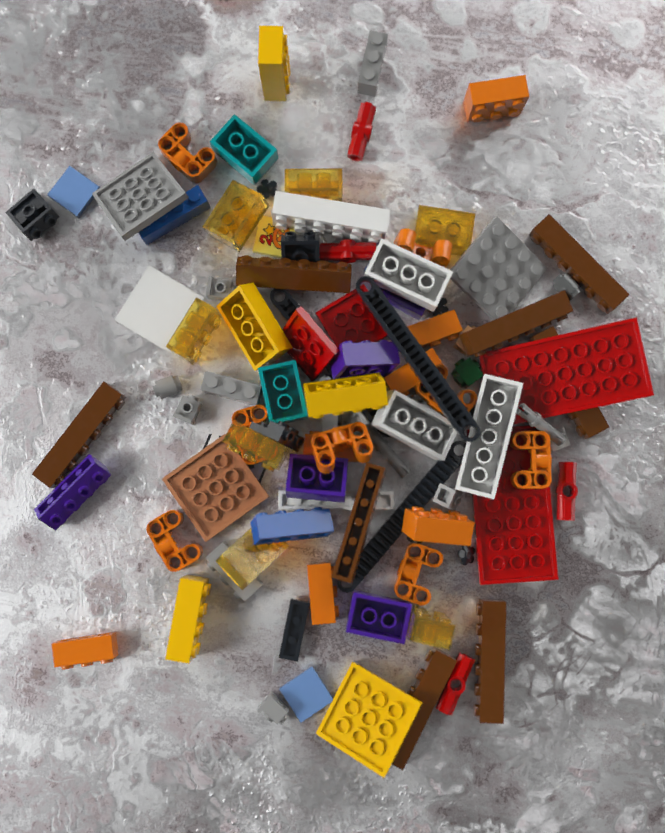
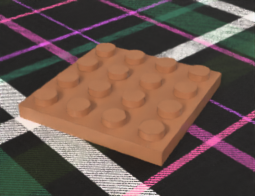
M226 434L162 478L205 542L212 539L270 497L251 469L243 461L241 455Z

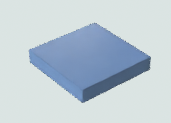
M69 166L47 195L79 218L94 199L92 193L100 187Z
M313 666L279 688L300 722H303L330 704L334 699Z

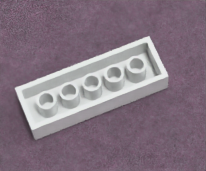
M275 191L272 224L281 230L293 228L294 231L299 233L313 231L315 235L323 236L326 233L332 234V237L335 239H342L344 237L356 242H361V240L376 242V245H378L381 238L385 239L390 210Z
M484 374L473 419L480 428V436L475 441L466 443L455 489L495 499L523 383ZM473 427L470 428L469 438L475 435Z

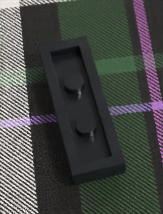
M290 599L279 658L298 662L310 602Z

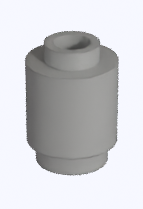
M171 375L155 381L156 385L153 386L156 397L160 396L161 399L178 394L180 390H183L178 375L174 377Z

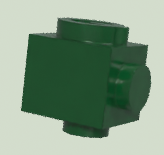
M470 357L467 360L462 358L454 364L456 368L451 373L456 384L460 388L464 387L465 389L484 376L480 371L479 363Z

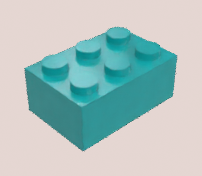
M235 114L210 141L213 151L254 186L279 159L277 149Z
M296 360L258 368L269 422L272 421L278 424L279 421L290 423L308 419Z

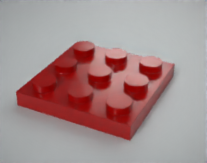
M364 284L360 285V289L363 292H368ZM356 288L315 313L337 348L345 341H352L353 343H360L365 340L379 342L387 337V334L357 294Z
M302 306L295 310L282 329L293 347L287 353L293 360H296L298 366L311 381L318 378L340 351Z

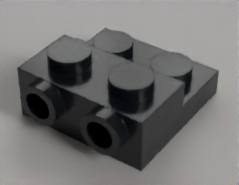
M34 188L5 212L30 241L40 238L42 232L46 228L54 226L59 218V215Z
M293 231L286 232L285 235H281V257L296 261L306 259L310 262L320 261L319 235H315L313 231H307L304 235H296V232Z
M252 421L249 429L296 452L304 444L305 438L298 435L299 431L281 421L278 424L272 421L266 424L261 421L260 425Z

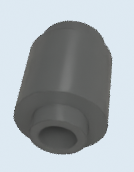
M560 273L553 280L555 283L553 288L558 293L565 290L569 301L581 291L578 287L579 285L567 273L565 275Z

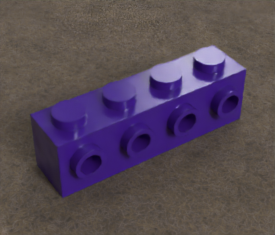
M89 454L34 509L38 520L56 531L108 480L111 473L107 467Z

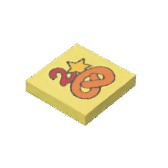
M260 215L253 253L282 258L281 235H285L289 231H296L293 228H287L286 230L277 229L272 224V217Z

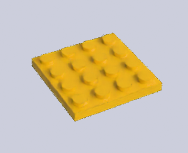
M352 662L316 734L385 778L422 702L358 663Z

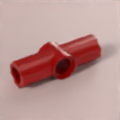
M370 102L361 103L357 120L353 124L352 139L347 157L353 161H363L367 142L370 141L373 128L372 123L376 113V106Z
M347 239L340 241V243H320V261L340 260V262L354 263L357 260H371L376 250V242L357 243L354 240Z
M559 462L558 486L555 490L557 495L556 520L575 521V498L578 494V488L576 487V462ZM565 486H568L570 489L568 496H565L563 493Z
M460 652L456 657L457 663L436 705L437 710L451 716L460 695L465 690V683L475 662V659ZM453 680H460V685L457 688L451 687Z

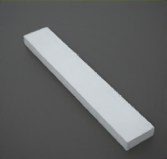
M279 490L278 510H311L316 507L330 510H352L357 491H346L345 503L287 498L285 490ZM380 491L375 510L394 511V491Z

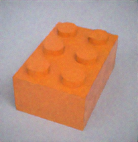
M526 75L469 83L463 100L467 122L473 121L477 123L483 119L491 118L496 120L503 116L515 117L521 114L529 98Z
M412 506V509L405 508L402 532L414 541L471 546L474 522L469 520L468 516L462 515L456 510H449L446 513L437 508H431L430 511H427L423 507Z

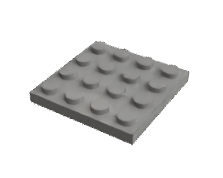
M154 152L92 193L124 241L133 237L189 198Z
M496 216L450 269L453 271L450 279L492 320H495L513 312L548 268Z

